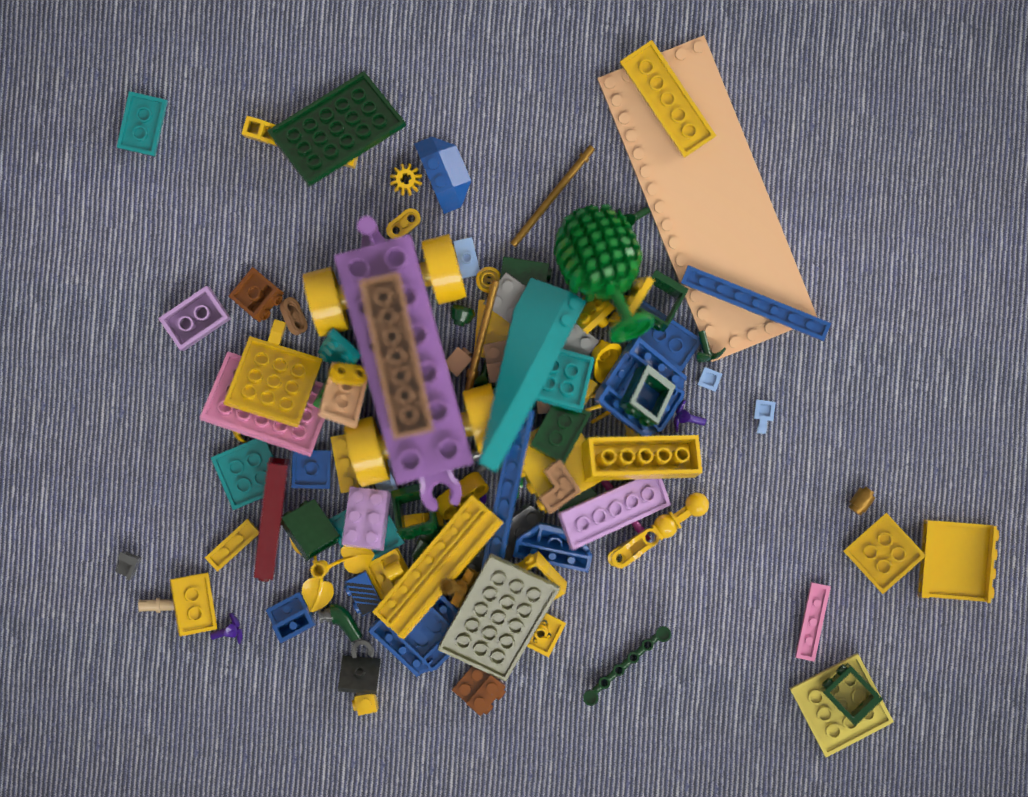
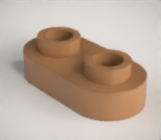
M292 297L282 300L280 311L289 331L294 335L304 333L307 330V321L299 303Z

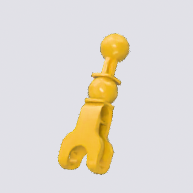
M702 493L690 494L683 508L674 514L669 511L667 514L658 516L654 524L650 525L651 528L642 530L611 550L607 555L608 563L616 568H624L655 546L659 540L672 537L677 529L682 528L681 522L691 515L694 517L703 516L708 511L709 501L707 497ZM648 532L654 534L652 542H647L645 539V535ZM618 554H621L622 560L617 562L616 557Z

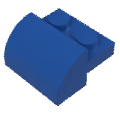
M301 592L266 609L273 624L272 628L281 644L316 626L313 613L309 611Z

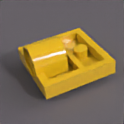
M396 548L371 561L366 571L382 600L409 568L399 549Z

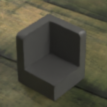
M124 550L118 556L119 563L115 572L126 576V579L130 581L133 579L142 558Z

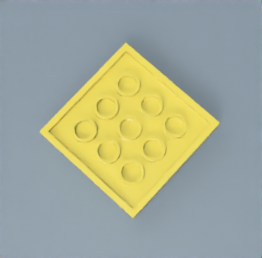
M858 653L789 688L825 757L894 722L882 700L855 726L820 690L822 683L827 678H832L836 674L835 671L838 667L848 663L879 694ZM851 673L830 692L849 713L871 694Z

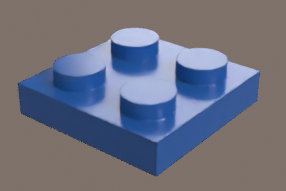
M313 450L311 457L292 451L291 488L331 489L332 450Z

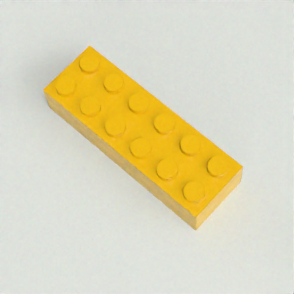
M698 435L587 438L582 442L585 481L695 478L703 473Z

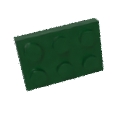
M551 405L530 447L555 461L560 459L565 464L592 413L584 409L580 413Z

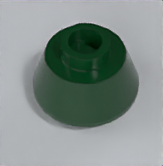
M456 304L450 307V316L454 320L453 324L464 327L465 324H469L475 317L474 310Z

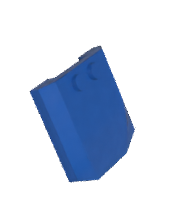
M637 337L626 345L598 388L595 401L639 436H651L665 428L680 405L685 394L683 386L687 376L641 338ZM647 364L676 386L659 424L649 427L641 425L639 420L628 415L619 406L636 368ZM644 382L636 402L651 413L660 393Z
M442 595L405 639L399 638L379 618L374 621L368 632L417 677L422 673L437 670L450 657L437 649L458 609Z

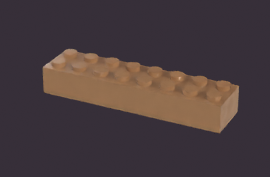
M394 273L359 281L393 438L397 439L434 431L400 273Z

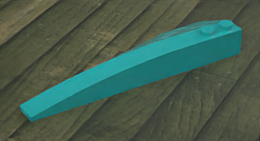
M530 278L513 310L508 339L504 348L503 361L501 362L494 392L495 396L486 427L487 431L478 462L495 473L530 412L586 303L582 298L567 290Z

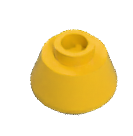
M484 267L476 275V284L481 291L489 293L491 284H487V282L491 283L492 280L500 281L501 274L496 268Z

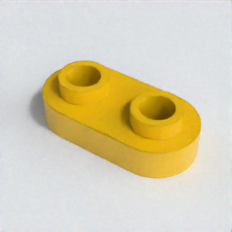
M412 208L406 209L387 225V235L391 239L406 236L420 224L421 216L419 212ZM410 215L415 217L413 222L408 221ZM395 227L400 229L398 234L393 233Z
M336 363L329 370L330 379L337 384L361 386L368 379L365 367L361 365Z

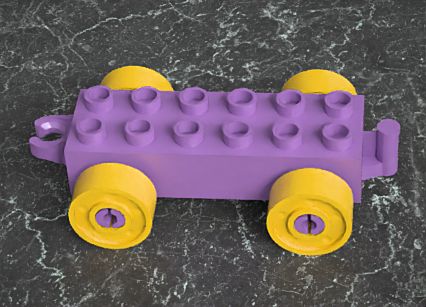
M364 216L357 223V229L362 233L361 248L334 255L341 280L340 285L332 266L303 274L306 297L320 337L327 336L333 328L338 333L349 330L346 310L349 309L383 432L380 435L373 416L358 420L355 428L344 425L352 464L360 486L365 487L390 480L387 462L390 459L397 485L419 479L421 499L430 511H436L438 508V503L432 495V490L439 483L446 484L449 487L450 502L452 505H458L462 496V490L453 469L474 463L468 437H475L479 454L481 453L494 393L491 383L462 391L467 411L460 412L426 289L433 286L439 305L467 297L450 234L421 241L426 261L419 263L411 235L386 241L379 232L375 220L372 217ZM394 273H400L434 426V431L397 439L393 438L359 283L362 280Z

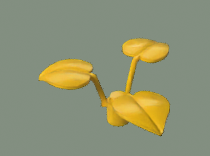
M290 539V542H291L292 547L294 548V550H295L298 554L301 555V553L299 552V550L297 549V547L294 545V543H293L292 540ZM343 546L341 548L343 558L331 564L324 560L317 561V555L314 556L312 561L314 565L311 567L313 577L306 580L302 586V595L309 611H318V609H322L331 601L334 595L333 585L329 581H323V577L329 572L331 567L344 562V567L348 572L353 574L362 573L369 567L374 558V552L371 549Z

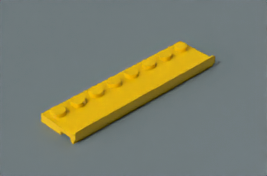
M471 495L374 609L373 613L385 625L391 628L399 638L405 639L443 595L440 591L441 581L445 578L455 580L504 522L474 495Z

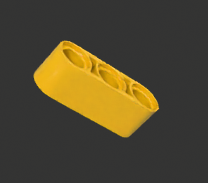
M472 472L459 481L462 496L458 505L451 504L449 499L450 489L436 498L438 503L437 510L443 519H452L471 495L479 499L488 492L489 486L479 472Z

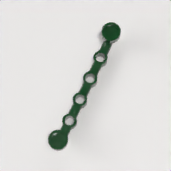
M666 626L658 627L655 634L650 638L642 640L640 647L635 651H629L624 661L616 663L608 675L601 676L598 683L592 689L584 692V703L588 706L595 705L598 702V693L602 689L608 688L610 682L617 676H622L628 666L632 663H637L639 657L644 652L652 650L658 640L667 642L671 638L670 629ZM649 641L651 645L650 647H645L644 643ZM631 654L636 655L635 660L630 659ZM616 667H621L622 671L618 673L615 669ZM603 679L608 681L606 685L601 684Z

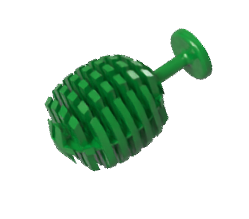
M609 204L601 205L600 212L597 206L589 205L582 209L573 210L570 215L563 218L562 225L558 228L553 255H555L556 263L559 265V270L564 277L565 283L569 285L568 289L577 295L580 288L579 292L581 295H585L584 299L586 302L594 301L595 295L598 300L603 299L602 302L613 300L621 320L611 327L609 337L615 343L626 342L646 333L655 322L649 313L631 314L623 296L627 290L632 288L634 280L637 279L643 252L640 251V244L636 240V235L632 231L630 223L626 221L627 217L618 211L617 218H615L616 213L614 210H610L611 206Z

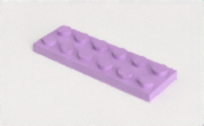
M635 479L558 513L569 547L574 550L670 506L671 503L662 479Z

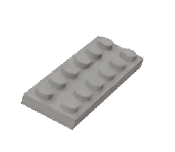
M506 272L499 281L492 310L511 324L513 310L526 286ZM575 323L563 349L588 356L599 340L590 333L586 334Z

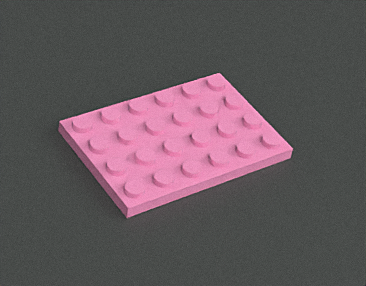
M227 352L200 415V420L311 457L326 419L318 416L319 408L312 405L324 383L315 381L299 428L224 405V400L241 356Z

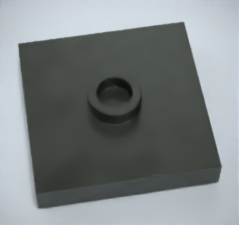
M343 655L338 691L376 695L381 658H352V656Z

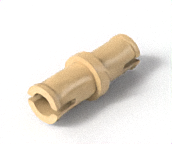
M159 597L156 600H139L138 610L139 612L156 611V613L174 610L173 599H161Z

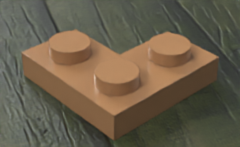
M557 459L543 470L553 487L540 495L538 499L546 511L551 514L579 494L581 490L560 459Z

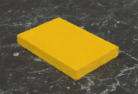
M208 572L169 579L178 636L216 630L217 622Z

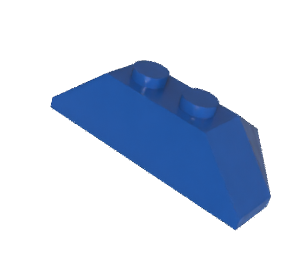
M432 136L415 143V148L443 213L447 214L461 208L471 184V178L457 146Z
M540 522L516 539L513 557L524 559L527 555H533L539 551L551 565L589 572L592 560L590 549L587 544L574 550L570 549L563 527Z

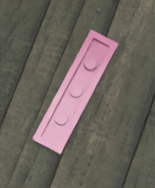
M814 582L810 583L795 653L796 658L815 662L831 586Z

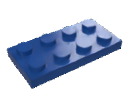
M643 300L641 308L662 320L666 319L667 316ZM674 320L671 321L664 332L651 328L639 336V338L681 372L701 344L697 335Z

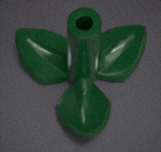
M646 206L634 214L630 213L624 216L627 217L626 221L632 227L637 220L649 214L650 210Z
M706 331L698 332L703 353L697 352V362L703 363L715 360L725 352L726 348H723L717 353H712Z
M486 358L481 374L474 381V387L489 384Z

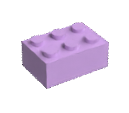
M205 286L158 319L179 350L185 351L231 320V317L212 289Z
M350 487L342 545L384 551L391 493L389 491Z

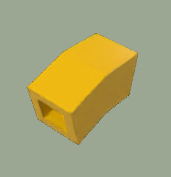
M274 319L268 342L277 345L281 344L287 326L285 322Z

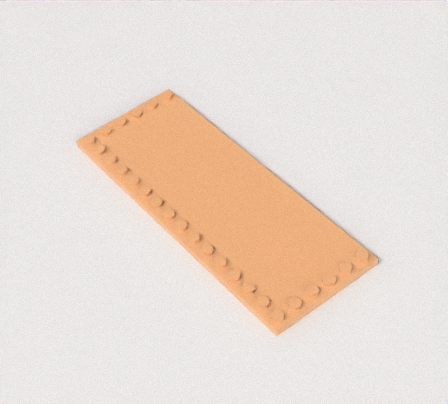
M703 35L661 52L716 134L715 138L683 158L623 68L597 78L678 282L681 283L685 270L689 265L817 317L705 36ZM685 286L689 289L685 295L686 302L698 331H706L711 352L717 353L726 348L719 358L711 360V362L793 330Z

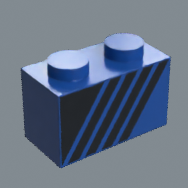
M367 571L345 581L344 589L348 596L352 595L355 601L353 607L357 614L361 613L364 616L374 611L382 601Z

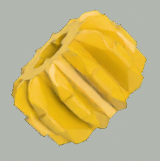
M400 164L402 170L399 171L395 167L394 171L397 175L390 174L392 179H396L391 181L390 185H397L394 191L398 192L401 189V196L405 195L406 190L408 195L412 196L411 189L418 192L419 190L415 185H422V182L417 180L422 178V174H416L418 172L417 167L411 171V164H408L407 169H405L404 164ZM405 175H407L408 178L411 177V179L409 180V184H405L404 182L401 183V180H404Z

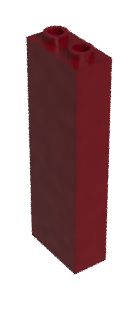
M270 457L267 466L253 577L258 578L262 582L273 580L276 570L281 518L283 515L290 460L286 458Z

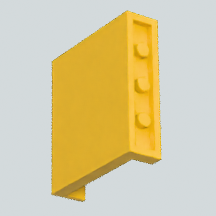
M537 428L530 432L521 478L525 477L528 482L526 487L530 494L536 496V504L540 511L544 510L545 513H548L538 497L553 487L543 470L555 462V460L530 447L539 429ZM582 432L564 464L580 488V493L601 482L585 481L582 442L586 439Z
M923 520L921 550L926 557L920 561L917 596L921 598L933 597L991 603V599L994 598L992 582L996 577L994 560H997L998 555L997 549H995L996 541L999 539L997 526Z

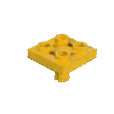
M595 295L594 301L585 303L576 323L586 334L597 325L600 328L608 325L609 319L606 316L615 309L609 300L602 302L603 299L598 300Z
M546 613L527 647L549 658L566 622Z

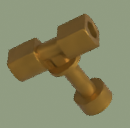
M467 568L462 580L455 581L445 578L440 583V591L443 594H454L450 603L460 608L470 586L473 585L479 573L471 568Z

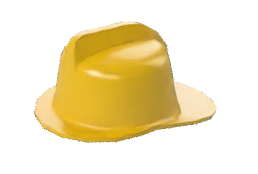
M599 340L598 345L592 350L591 357L595 358L594 377L596 381L600 383L604 381L621 355L622 348L619 344Z

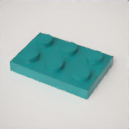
M129 91L116 147L155 157L168 101Z
M334 328L328 333L318 350L319 356L323 361L330 364L335 362L356 365L361 357V353Z

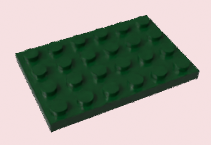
M363 71L270 128L267 132L307 186L310 187L406 127V122Z

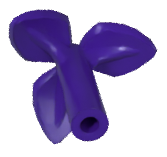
M683 400L676 409L677 416L674 417L676 432H678L679 423L691 422L702 426L706 424L705 418L690 415L688 411L683 409L686 400Z
M230 612L229 616L232 624H229L224 629L211 632L210 638L214 640L224 636L229 638L237 636L238 644H241L243 631L239 629L240 622Z

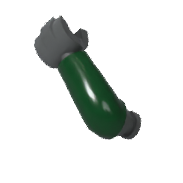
M330 604V608H325V611L318 609L320 623L326 620V622H332L333 625H338L349 640L353 641L352 658H357L356 650L359 645H365L368 648V655L373 658V645L369 641L362 639L363 635L344 606Z

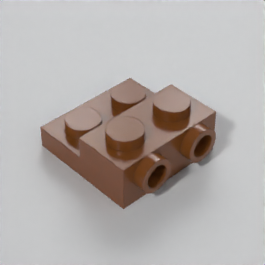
M252 267L228 297L255 320L261 322L269 318L270 310L274 305L277 306L282 302L284 292Z
M471 666L452 688V691L464 700L472 710L482 716L483 713L487 715L494 707L492 703L495 699L500 700L506 693L504 690L506 685L497 677Z

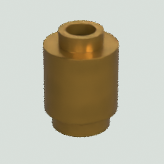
M866 486L863 489L859 487L849 501L850 505L848 508L860 516L863 512L866 513L875 500L874 492Z

